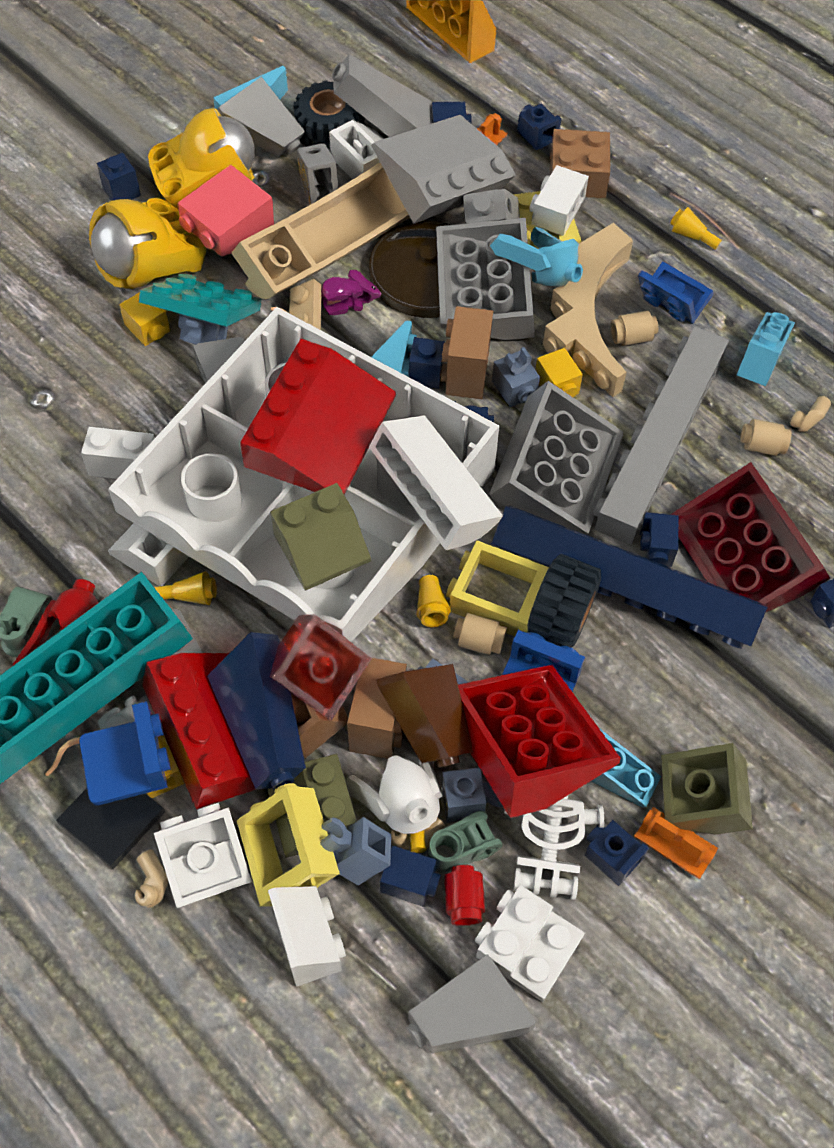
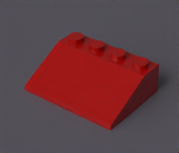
M300 338L240 442L244 467L313 492L338 483L345 495L378 428L396 397V391L335 350Z
M178 653L149 661L146 664L142 686L154 713H159L164 737L196 810L257 790L254 787L207 677L229 653Z
M553 665L458 685L473 752L470 753L510 818L547 809L620 763L621 757Z

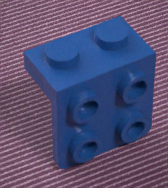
M663 261L653 276L643 270L638 274L644 300L654 307H659V305L669 310L668 313L680 322L687 320L693 324L714 295L712 289Z
M518 630L512 642L510 658L502 675L553 665L573 692L585 657L569 646H558L550 643L537 633H526Z
M147 701L132 705L134 722L86 733L80 737L79 742L88 795L92 804L102 805L168 788L165 771L171 770L166 747L160 748L158 737L164 735L159 713L152 714Z

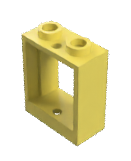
M476 540L472 551L466 550L461 559L459 569L462 572L459 578L453 577L448 586L446 597L450 598L451 612L462 617H466V614L470 613L499 621L500 626L507 627L506 633L514 637L518 630L528 633L529 616L549 567ZM478 564L532 583L519 613L465 592Z
M294 783L282 785L275 789L274 795L265 801L253 804L250 807V811L237 820L260 907L272 906L268 893L270 889L276 887L316 886L318 888L340 874L334 853L325 850L320 845V841L327 837L328 833L322 829L324 820L314 788L297 787ZM287 813L301 863L283 874L269 824Z

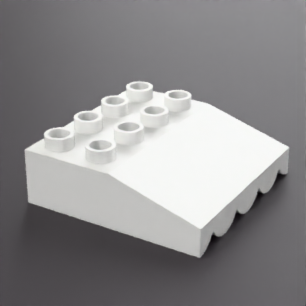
M276 307L108 490L115 511L344 650L417 573L440 542L369 448L345 493V497L354 510L371 556V562L306 591L303 589L273 534L270 511L314 492L244 467L240 446L243 436L300 338L335 350L396 391V397L383 422L425 415L481 488L494 472L499 425Z

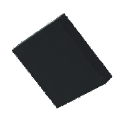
M86 788L56 821L80 843L114 869L160 819L165 810L146 793L102 805H94L89 799L88 789Z

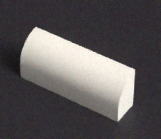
M425 415L381 423L369 446L370 450L445 550L461 547L476 541L488 533L503 517L501 512Z

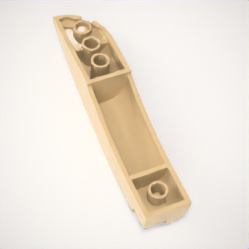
M378 163L304 209L240 241L232 251V255L249 278L245 283L248 289L259 298L270 299L358 250L409 219L410 216L381 163Z

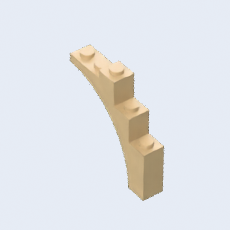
M614 223L579 243L578 264H581L583 267L582 277L578 282L569 281L565 286L553 289L550 310L557 319L545 326L543 346L548 354L565 348L577 367L588 373L594 379L597 386L607 391L612 397L622 392L627 372L611 355L601 338L595 319V300L601 287L609 277L629 261L633 239Z

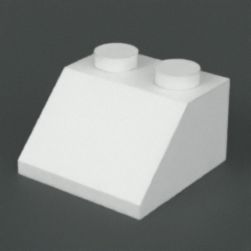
M316 886L276 887L268 890L296 987L342 971L340 958L346 957L340 934L332 935L328 921L333 920L334 916L328 897L320 898Z

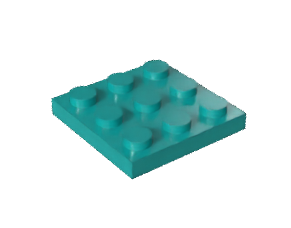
M178 274V277L166 278V281L161 283H153L152 286L141 289L139 296L140 303L225 327L260 311L262 301L260 298L253 297L252 292L248 290L224 289V284L214 281L198 282L196 277L190 274Z

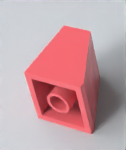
M232 165L178 202L179 222L183 229L188 233L192 232L207 249H213L221 257L232 254V251L240 241L274 225L272 197Z

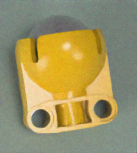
M208 108L196 114L186 125L184 132L167 142L156 144L148 153L150 169L157 188L165 200L177 209L179 201L230 165L251 181L254 179L251 166L254 161L255 148L249 131L237 120L221 116L215 108Z
M150 198L147 202L143 203L130 199L109 201L94 211L90 221L89 241L97 268L106 281L118 288L133 289L145 286L158 277L185 271L198 272L202 269L207 248L192 232L188 233L183 229L179 222V210L168 201L160 198Z

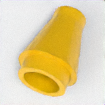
M425 575L419 579L416 615L426 627L442 626L448 621L451 609L440 587L438 577L435 575Z

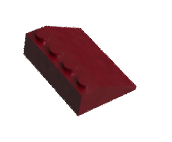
M752 462L670 514L679 515L678 537L706 581L767 605L766 612L804 596L820 584L831 579L820 560Z

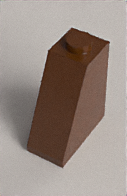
M453 664L404 671L376 679L379 690L421 763L437 760L439 768L460 763L459 755L473 752Z

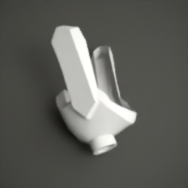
M397 755L388 758L379 793L355 775H351L345 781L350 796L364 804L380 821H385L393 830L400 833L409 834L423 831L432 825L438 817L440 811L439 798L442 797L434 772V761L420 762V766Z

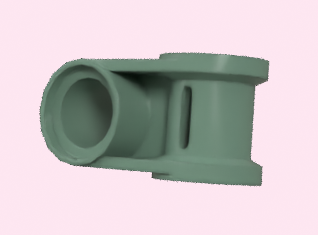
M19 586L12 590L7 604L0 615L1 646L7 655L18 657L34 633L46 607L53 600L52 596Z
M485 811L472 813L461 821L438 830L433 834L430 839L427 857L437 860V873L452 872L451 868L454 866L468 865L472 862L483 860L502 848L501 840L495 839L486 822L488 816ZM448 846L452 848L455 855L448 858L442 857L437 853L436 848Z

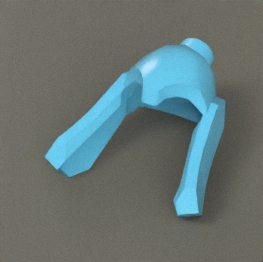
M534 227L531 232V240L539 249L515 237L499 234L490 245L496 256L535 270L536 272L531 273L534 283L560 287L565 286L569 281L578 282L582 277L583 267L581 264H578L579 243L575 239L561 241L544 229Z

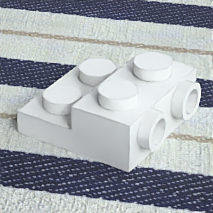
M215 803L198 809V818L184 822L183 816L180 815L160 822L162 830L154 832L177 908L252 882L229 807L221 809L219 803Z
M520 885L515 893L508 889L500 900L496 910L501 912V915L495 924L492 925L487 921L475 939V942L480 945L476 957L481 959L488 954L504 977L543 1003L585 933L554 913L552 905Z

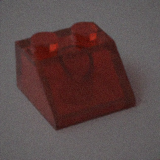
M316 614L299 615L278 645L270 677L328 721H332L372 658Z

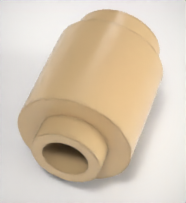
M649 311L619 315L618 319L611 321V334L615 344L621 343L623 346L653 341L654 334L658 333L657 318L652 316Z
M752 419L749 424H744L740 442L745 443V450L777 456L778 453L786 454L791 441V429L785 428L783 424Z
M467 613L465 619L458 618L453 638L459 639V647L491 655V652L500 654L507 627L500 626L499 621Z

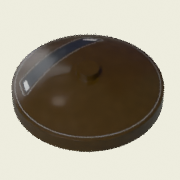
M419 221L417 223L404 224L385 234L376 243L370 256V281L381 292L379 298L394 310L409 316L420 318L440 317L436 227L448 226L450 224L436 221Z

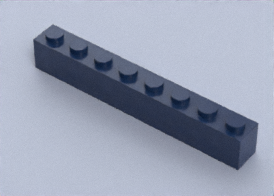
M505 506L502 514L503 517L500 519L491 543L498 546L499 549L515 555H521L547 567H550L552 561L559 554L574 558L601 569V582L597 591L600 594L611 597L614 592L625 596L624 603L643 610L644 606L647 605L657 609L656 615L665 620L676 623L677 618L688 621L691 623L689 628L698 633L709 636L710 631L721 634L724 636L722 642L742 649L743 644L752 646L768 608L767 605L516 507Z

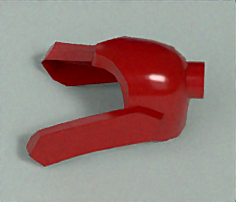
M76 579L73 588L63 591L57 600L50 601L34 633L14 661L13 666L46 642L51 626L56 618L59 621L61 631L99 603L93 594L95 585L92 582Z

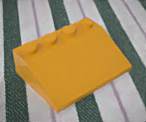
M406 0V8L469 63L494 51L496 27L482 0Z

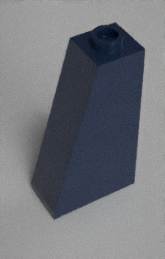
M250 632L207 677L255 789H273L275 791L276 788L282 785L294 783V778L306 768L279 637L275 634Z

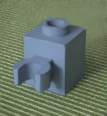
M182 314L179 317L180 339L184 342L197 345L198 343L223 340L227 337L228 326L225 327Z
M525 347L513 354L508 353L505 357L493 363L492 382L509 407L525 403L527 397L536 391L539 386L540 376L530 364L532 357Z
M480 768L443 772L441 788L447 823L459 822L472 813L485 811L486 803H490L495 807H503L488 782L483 783Z
M334 817L322 824V829L329 832L330 835L322 839L320 845L325 850L334 853L339 875L360 885L390 866L391 834L364 817L347 828L342 821Z

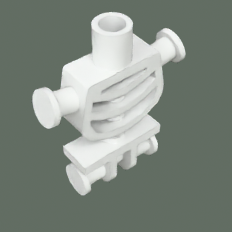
M568 796L547 809L539 811L546 815V823L535 818L531 813L522 815L521 828L524 835L537 845L542 846L543 849L541 858L517 855L516 863L518 865L535 867V874L520 872V868H516L513 891H516L522 885L526 889L533 890L535 895H539L541 887L550 889V897L556 898L558 893L571 895V899L576 900L578 877L573 876V880L559 878L560 871L580 873V865L557 861V850L579 844L584 838L585 825L599 824V828H604L603 805H598V809H584L582 801L568 799ZM563 806L571 807V809L563 810L562 808ZM577 815V820L567 824H560L562 817ZM529 821L545 830L543 839L531 833L528 826ZM577 829L572 838L559 842L560 832ZM542 868L552 869L551 880L541 879Z

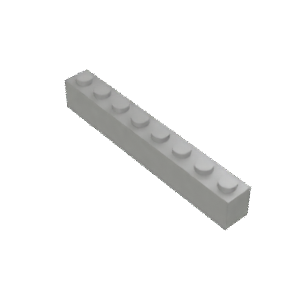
M694 327L689 338L683 336L677 350V354H680L679 358L671 359L666 371V375L669 377L667 381L661 380L654 395L655 398H658L656 403L649 402L642 419L646 421L644 426L638 425L631 439V443L634 445L631 450L626 448L618 465L622 468L620 473L612 474L606 491H609L607 498L600 497L593 513L594 516L598 517L595 530L632 545L641 527L644 514L648 512L723 360L729 339L698 327Z

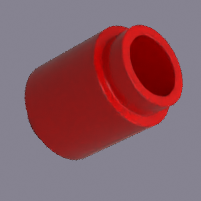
M472 865L454 866L451 868L452 872L444 876L446 914L451 917V924L456 926L479 924L482 922V914L485 912L483 874L475 871Z

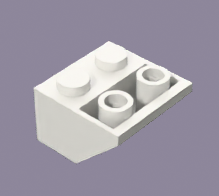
M351 120L329 132L330 152L336 164L352 180L380 163L371 147L373 142L384 139L376 130Z
M135 523L108 550L110 555L136 572H142L147 579L158 586H163L189 557Z

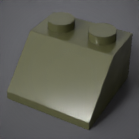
M338 483L270 511L273 534L305 591L371 562V556L354 510Z
M734 743L661 755L665 820L679 829L715 835L753 830L747 762Z
M333 754L305 762L306 768L294 778V784L297 787L314 788L324 823L332 817L342 821L346 828L357 822L338 755ZM268 789L269 797L275 794L273 789ZM287 813L276 819V824L285 858L298 855V850Z

